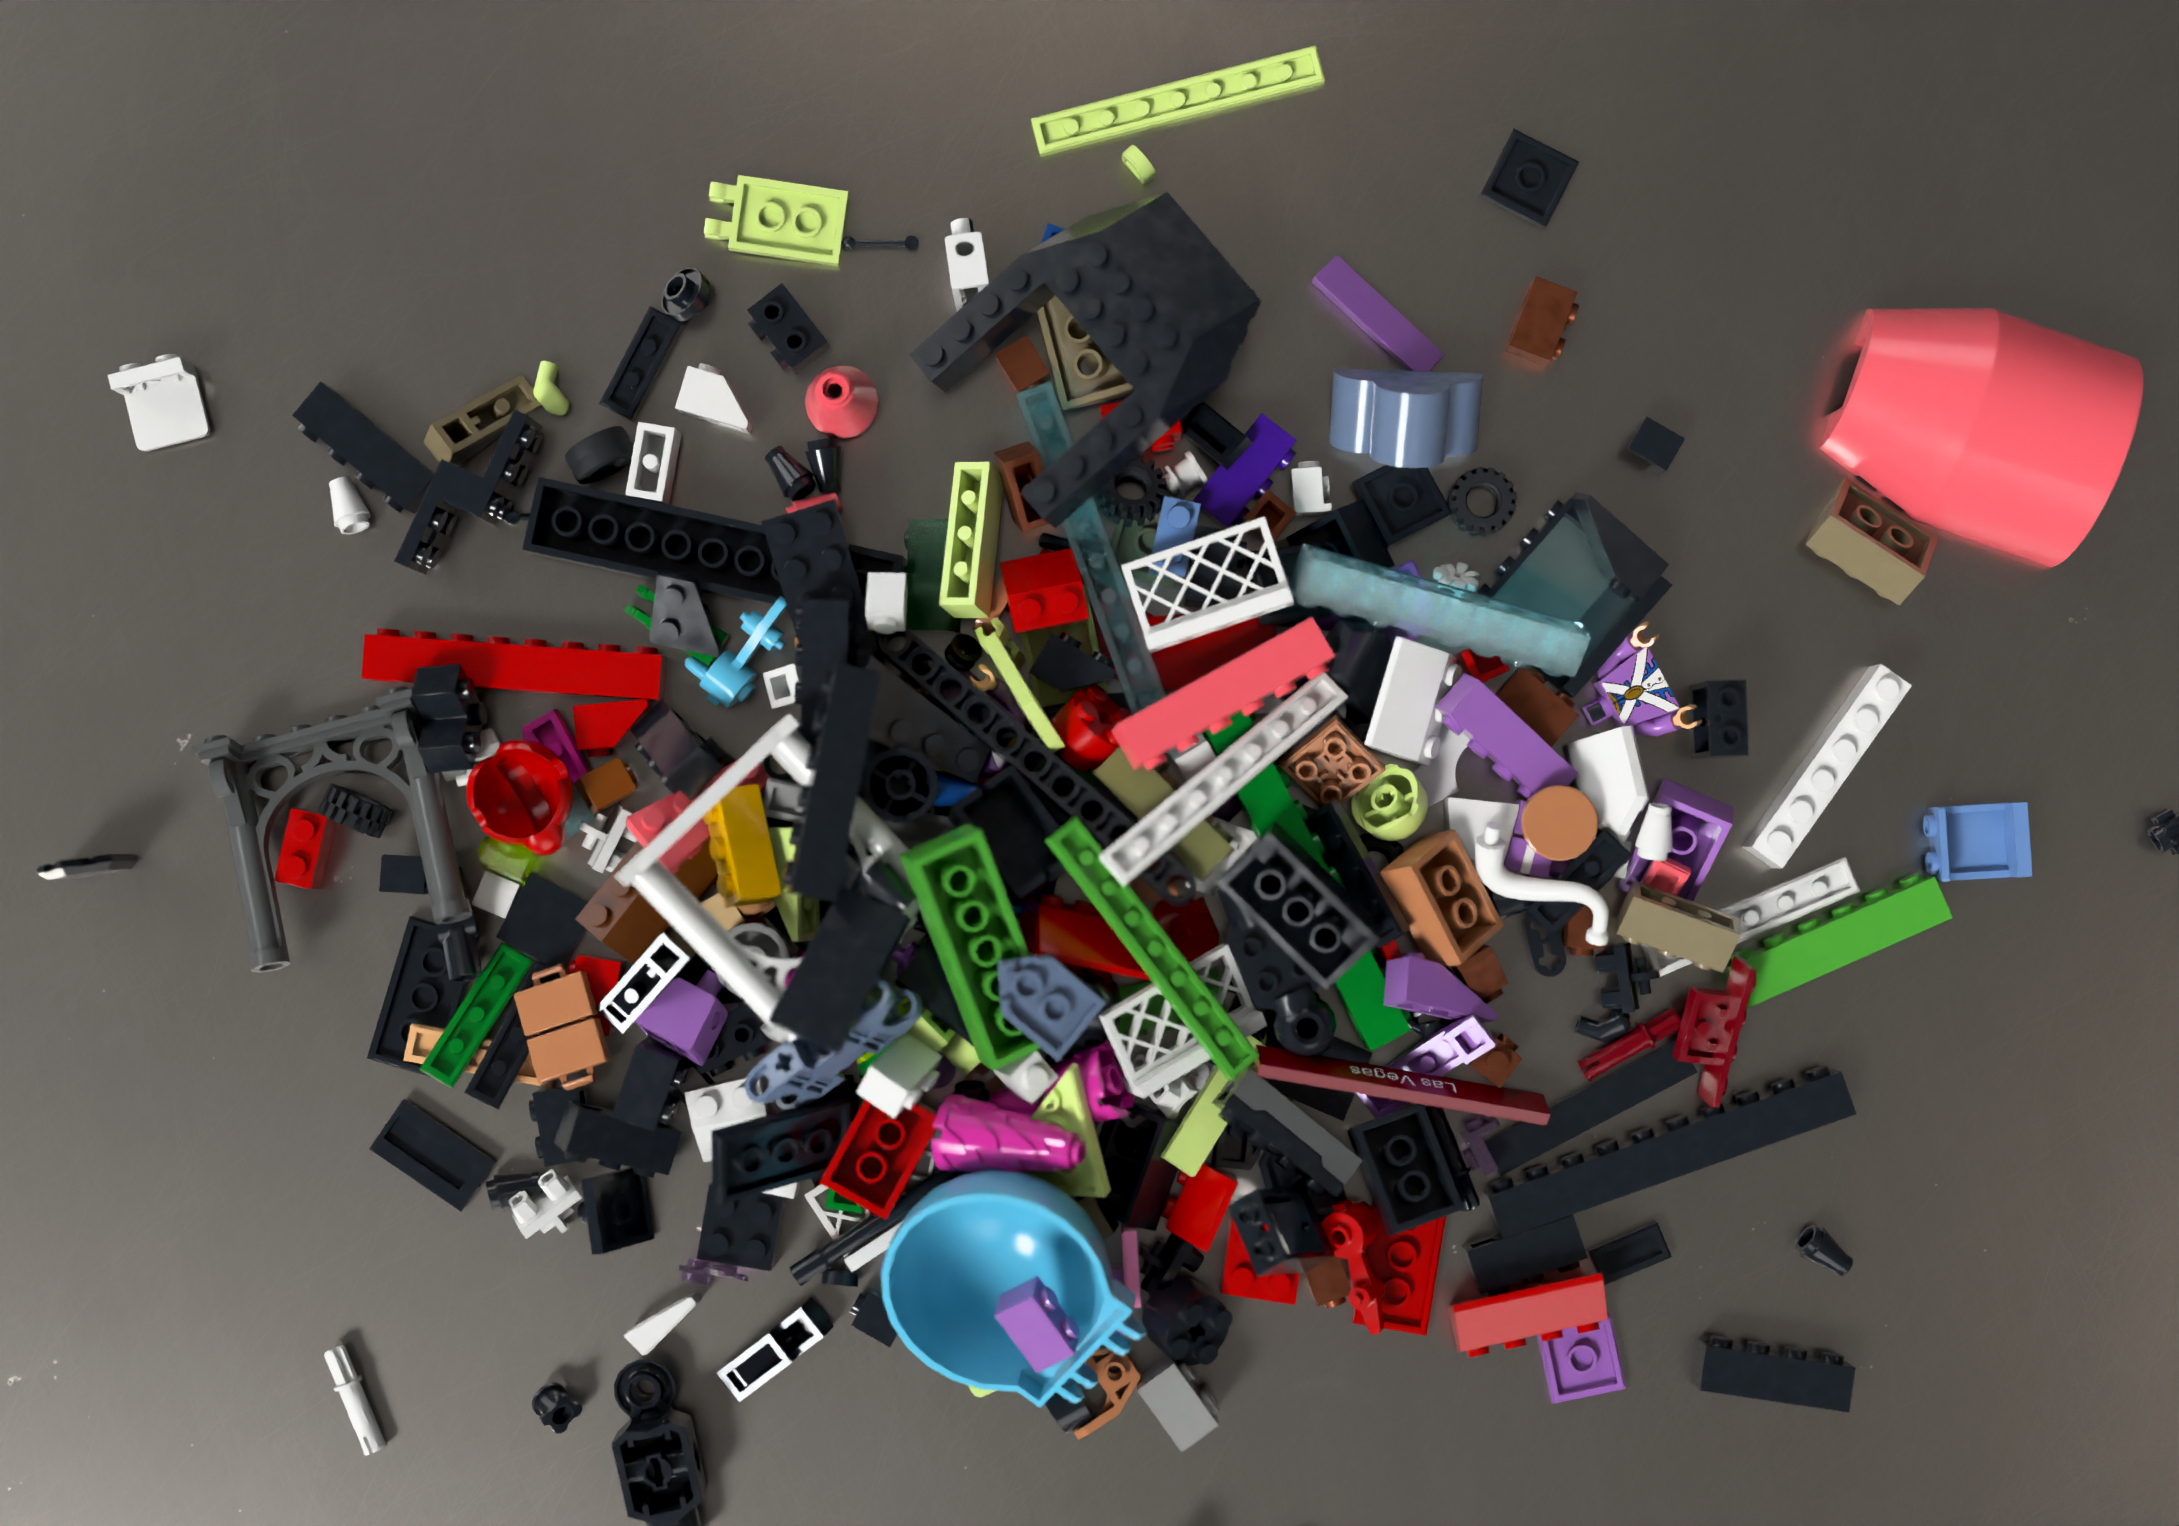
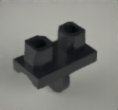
M1630 942L1619 943L1613 946V949L1596 954L1598 973L1617 972L1619 984L1618 986L1601 988L1603 1008L1622 1009L1623 1013L1635 1012L1636 1009H1640L1636 981H1639L1640 995L1651 994L1650 980L1660 978L1659 970H1648L1647 958L1645 956L1635 958L1637 972H1635Z
M1174 1233L1170 1234L1166 1243L1158 1239L1152 1250L1142 1246L1138 1254L1146 1261L1139 1271L1145 1275L1140 1287L1150 1297L1158 1288L1164 1290L1172 1284L1170 1280L1175 1279L1181 1267L1193 1273L1197 1271L1204 1260V1256L1194 1245Z

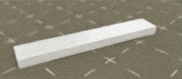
M1842 857L1717 911L1740 919L1741 937L1738 943H1741L1861 891L1847 858ZM1643 943L1639 944L1644 957L1646 956L1650 970H1659L1660 977L1692 963V961L1679 956H1665L1657 948Z

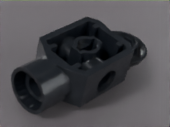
M1219 888L1217 894L1231 923L1223 936L1231 950L1256 1008L1277 1011L1274 1028L1276 1037L1284 1049L1294 1055L1304 1057L1319 1054L1329 1047L1335 1037L1337 1026L1334 1012L1330 1006L1314 994L1320 984L1222 888ZM1302 1018H1313L1316 1021L1314 1032L1308 1036L1299 1035L1296 1030L1298 1022Z
M651 1359L636 1360L627 1364L618 1373L614 1383V1397L618 1406L630 1416V1420L618 1430L611 1444L627 1515L630 1518L645 1521L646 1526H701L697 1504L702 1501L707 1485L691 1415L672 1409L671 1405L676 1395L675 1381L671 1372L663 1364ZM641 1380L651 1382L655 1387V1392L652 1394L642 1393L637 1387V1382Z

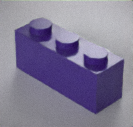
M1263 413L1259 415L1244 434L1252 442L1248 449L1228 470L1220 465L1192 501L1200 503V512L1222 529H1229L1231 525H1241L1245 516L1250 512L1246 506L1252 498L1256 496L1260 499L1274 483L1269 479L1277 467L1284 470L1297 454L1292 450L1297 440Z

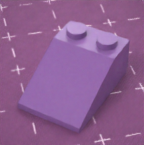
M1664 778L1652 803H1662L1672 807L1673 851L1668 853V857L1691 868V874L1678 896L1693 902L1733 825L1734 807ZM1635 843L1631 850L1633 857L1628 861L1626 879L1619 878L1616 887L1625 892H1629L1634 880L1640 882L1652 861L1637 855L1638 847L1635 846Z

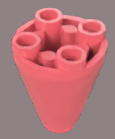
M838 365L826 368L813 378L807 388L805 406L808 418L818 431L829 438L848 439L856 437L867 430L878 415L879 399L876 387L865 373L855 367ZM841 386L842 394L836 398L831 397L829 390L835 392Z

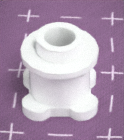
M1190 450L1184 453L1185 456L1182 461L1172 467L1168 465L1163 467L1166 474L1162 478H1165V487L1172 496L1178 493L1181 498H1184L1187 491L1199 484L1204 487L1208 481Z

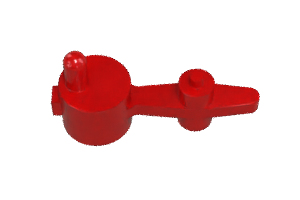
M1339 1201L1333 1205L1334 1212L1323 1220L1322 1227L1335 1256L1348 1259L1353 1286L1348 1296L1351 1306L1361 1311L1368 1331L1373 1335H1377L1384 1329L1380 1298L1384 1295L1385 1286L1381 1279L1373 1275L1365 1251L1367 1246L1377 1237L1378 1222L1374 1213L1369 1209L1367 1202Z

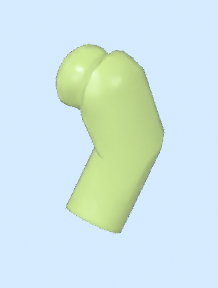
M541 361L534 385V396L548 413L562 416L569 410L570 403L554 384L558 365L549 361Z

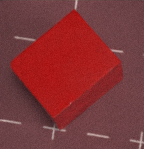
M1491 638L1456 654L1457 658L1461 660L1460 665L1464 673L1480 680L1482 683L1510 671L1508 664L1503 665Z

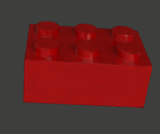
M865 1099L819 1183L886 1220L937 1128H933L937 1111L918 1101L911 1110L905 1107L895 1118H892Z

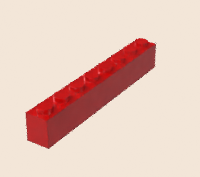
M377 628V635H364L361 679L414 684L417 668L461 664L467 677L472 679L475 688L625 699H649L653 701L664 700L667 657L657 655L658 648L635 646V653L620 652L621 645L598 644V650H586L582 642L562 641L561 648L547 647V640L525 639L524 645L510 644L509 637L488 636L486 643L473 642V635L451 633L450 640L436 639V632L414 631L413 637H400V630Z

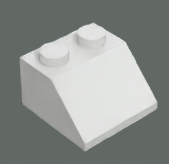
M747 1076L688 1089L684 1092L692 1130L703 1162L712 1161V1130L770 1115L768 1103H757L750 1100L745 1090ZM762 1077L756 1084V1092L759 1096L765 1092Z

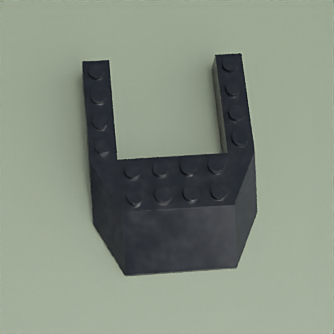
M1168 192L1089 215L1025 252L910 354L911 358L928 379L946 393L1041 307L1056 296L1135 391L1020 491L1040 517L1055 528L1228 378L1233 367L1231 363L1248 333L1247 327L1250 320L1255 317L1261 304L1260 298Z

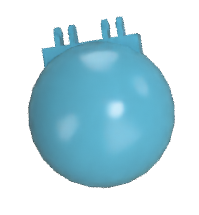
M987 1170L959 1176L936 1187L916 1203L907 1213L890 1241L882 1270V1295L891 1325L906 1347L921 1361L953 1381L979 1389L1017 1391L1039 1408L1055 1392L1068 1399L1069 1402L1077 1404L1084 1397L1083 1389L1078 1383L1087 1389H1091L1099 1382L1095 1371L1084 1363L1096 1349L1103 1344L1111 1351H1114L1115 1354L1123 1356L1131 1347L1127 1338L1116 1329L1136 1341L1145 1334L1142 1323L1130 1315L1134 1309L1136 1294L1112 1277L1111 1266L1103 1239L1087 1212L1065 1191L1044 1179L1022 1172ZM1036 1276H1039L1046 1287H1050L1055 1292L1060 1307L1067 1316H1072L1075 1319L1080 1331L1075 1355L1039 1373H1036L994 1316L1001 1294Z

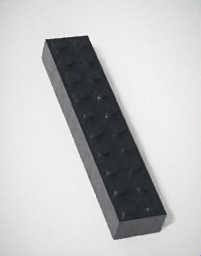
M538 477L522 550L530 554L657 581V575L661 569L698 577L704 592L773 606L780 596L785 598L762 525ZM849 544L865 599L868 572L904 573L907 561L904 556Z

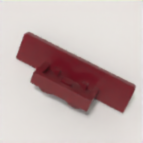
M1734 956L1725 990L1690 987L1672 1054L1679 1062L1705 1064L1697 1093L1710 1107L1719 1108L1722 1096L1727 1091V1077L1731 1062L1735 1060L1737 1055V1040L1740 1030L1746 1022L1750 993L1754 991L1756 986V970L1740 956Z

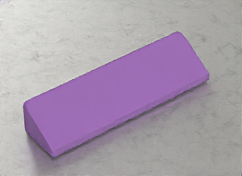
M1338 255L1313 278L1312 283L1406 371L1429 372L1444 356L1432 342Z

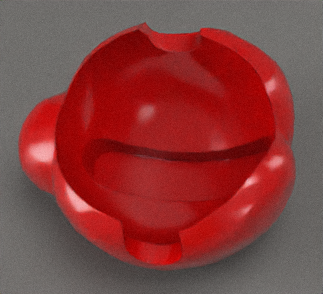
M510 740L501 744L494 756L480 761L472 769L467 781V803L471 813L487 835L505 844L523 845L532 853L542 856L551 855L562 848L567 834L565 822L569 818L572 809L574 793L569 770L555 752L535 741Z

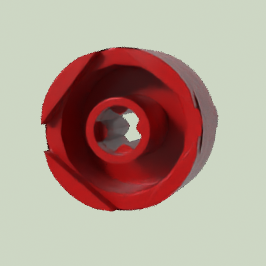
M1092 684L1089 688L1078 690L1050 720L1065 745L1057 753L1068 764L1081 772L1086 773L1089 769L1097 770L1120 747L1112 730L1116 724L1133 716V714L1125 708H1120L1099 685Z

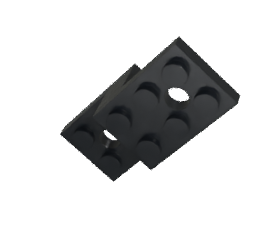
M514 409L483 477L441 459L394 562L425 575L428 568L433 569L441 554V549L438 548L444 535L448 536L455 525L456 516L453 514L456 508L497 526L499 519L503 521L512 506V500H509L514 487H519L527 474L528 468L524 465L530 452L534 454L542 442L543 433L540 431L543 426L528 415Z

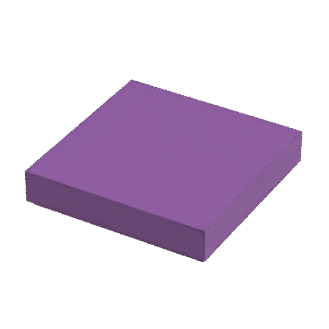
M1609 1313L1607 1314L1608 1320L1599 1321L1600 1329L1578 1334L1576 1327L1562 1330V1338L1541 1342L1540 1335H1537L1550 1398L1553 1404L1626 1389L1612 1319Z

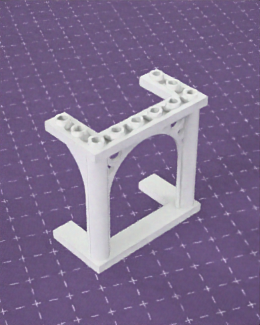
M790 714L773 725L751 746V749L646 848L640 850L614 875L623 887L629 886L632 883L765 1021L760 1029L770 1039L780 1043L784 1039L791 1042L797 1036L772 1025L768 1019L785 990L784 981L787 972L791 968L797 967L802 958L775 959L757 954L741 945L671 874L658 858L769 753L800 785H808L810 770L805 769V760L808 748L811 745L796 730L799 724ZM857 795L849 838L858 853L863 874L879 858L885 864L887 862L891 864L910 892L914 894L899 854L909 849ZM866 848L872 853L871 856L867 855ZM862 892V895L873 899L870 894ZM916 899L903 912L911 918L906 931L917 920L913 915L920 909ZM749 960L756 961V962H757L756 967H754V966L749 962ZM769 966H774L778 969L775 977V987L768 981L772 977L763 973V970Z

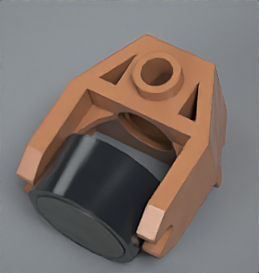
M1100 1345L1084 1362L1095 1371L1099 1383L1107 1393L1105 1404L1097 1412L1094 1413L1085 1395L1077 1404L1069 1402L1068 1399H1065L1057 1392L1046 1401V1407L1066 1434L1073 1431L1078 1440H1080L1121 1413L1141 1378L1140 1367L1129 1351L1121 1356L1117 1353L1115 1354L1114 1351H1111L1106 1346ZM1111 1366L1121 1368L1117 1373H1112L1108 1369Z

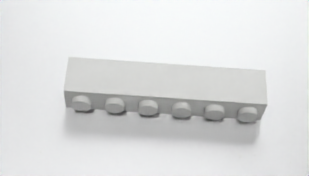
M1882 664L1870 666L1742 847L1771 868L1783 869L1912 685Z

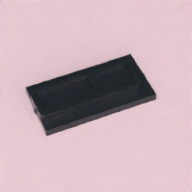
M405 1099L401 1101L369 1148L460 1212L463 1211L476 1190L481 1187L482 1181L496 1162Z

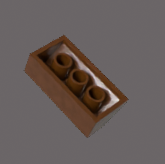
M711 838L702 845L701 851L691 860L689 858L686 859L673 875L698 902L719 877L716 861L712 859L709 845ZM638 840L575 919L602 943L633 964L636 963L658 936L671 925L632 883L629 886L623 887L614 877L640 850L644 849Z

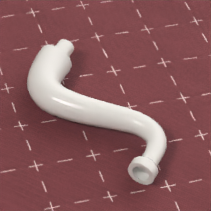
M1488 822L1485 835L1478 836L1475 841V865L1478 876L1483 884L1494 893L1506 898L1526 901H1569L1585 904L1593 912V924L1586 931V941L1597 946L1606 945L1610 936L1606 930L1609 910L1602 895L1584 884L1533 878L1510 872L1504 866L1506 842L1500 838L1501 825L1496 822Z

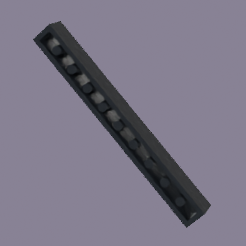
M1827 1065L1816 1067L1806 1072L1807 1078L1795 1082L1793 1078L1779 1080L1771 1084L1772 1090L1758 1094L1757 1090L1745 1092L1736 1096V1103L1723 1107L1722 1103H1720L1719 1108L1706 1106L1701 1109L1702 1115L1688 1119L1687 1115L1672 1118L1666 1121L1667 1127L1654 1132L1652 1127L1635 1131L1630 1134L1631 1140L1618 1144L1617 1140L1601 1143L1595 1147L1597 1152L1583 1156L1582 1152L1567 1155L1560 1159L1562 1164L1548 1169L1547 1165L1544 1164L1530 1168L1525 1171L1526 1177L1512 1181L1511 1177L1496 1180L1490 1184L1491 1189L1483 1192L1496 1230L1505 1239L1856 1115L1857 1113L1841 1071L1829 1069Z

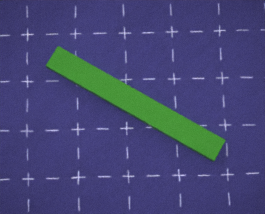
M1077 816L1071 818L1048 837L1045 842L1226 1079L1233 1080L1255 1061L1259 1054L1129 884L1123 887L1098 859L1104 851Z

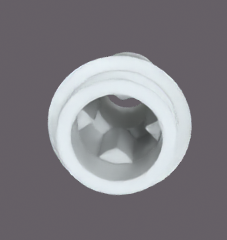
M339 477L329 483L334 525L340 529L342 534H354L370 526L368 519L371 514L352 483L351 478Z
M1649 803L1635 842V846L1638 847V856L1649 860L1664 861L1667 860L1668 853L1673 851L1671 806L1662 803Z

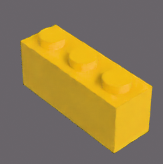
M759 784L733 787L702 816L704 822L708 824L711 837L709 845L712 859L716 861L719 875L717 888L720 896L724 899L725 908L764 904L782 894Z

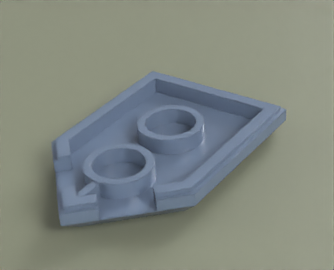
M1051 954L998 960L1001 1014L1059 1062L1107 1002Z

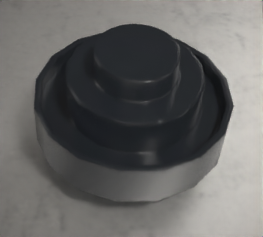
M683 268L667 282L661 298L662 309L671 318L680 322L689 320L696 314L701 313L708 304L710 280L696 268Z

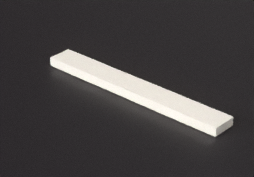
M1326 672L1308 681L1100 854L1098 859L1120 884L1125 887L1347 700L1348 695Z

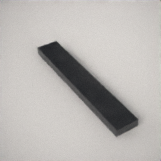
M1676 1040L1548 1106L1550 1117L1547 1125L1520 1121L1485 1139L1481 1143L1498 1175L1502 1176L1698 1073L1693 1063L1679 1062L1672 1056Z

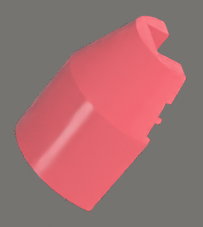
M1994 308L1867 309L1855 345L1863 348L1843 407L1830 415L1819 449L1853 475H1859L1877 489L1876 492L1889 498L1904 510V514L1913 520L2049 567H2055L2065 561L2076 550L2092 528L2114 487L2125 461L2135 431L2142 400L2143 371L2139 360L2133 356Z

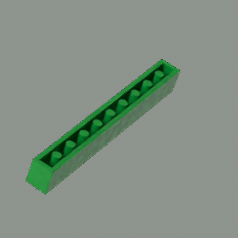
M1241 711L1230 718L1232 724L1222 731L1212 735L1209 729L1203 733L1216 757L1254 727L1252 721L1257 719L1256 715L1252 713L1245 717ZM1272 762L1234 794L1255 836L1258 838L1276 821L1343 886L1333 866L1327 868L1321 856L1326 851L1320 838L1316 833L1310 835L1304 823L1308 816L1303 805L1298 799L1293 801L1286 788L1290 787L1291 783L1282 766L1276 768ZM1375 945L1333 983L1365 1048L1370 1051L1411 1031L1407 1023L1411 1019L1408 1010L1384 1005L1386 967L1384 965L1378 967L1372 955L1377 952Z

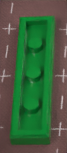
M501 942L482 971L483 976L478 977L421 1065L420 1070L453 1089L528 973L534 960Z

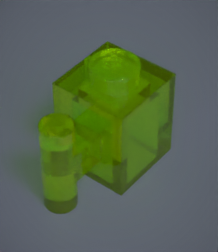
M488 835L484 837L478 850V856L481 857L479 862L483 869L523 886L539 856L523 845L505 844Z

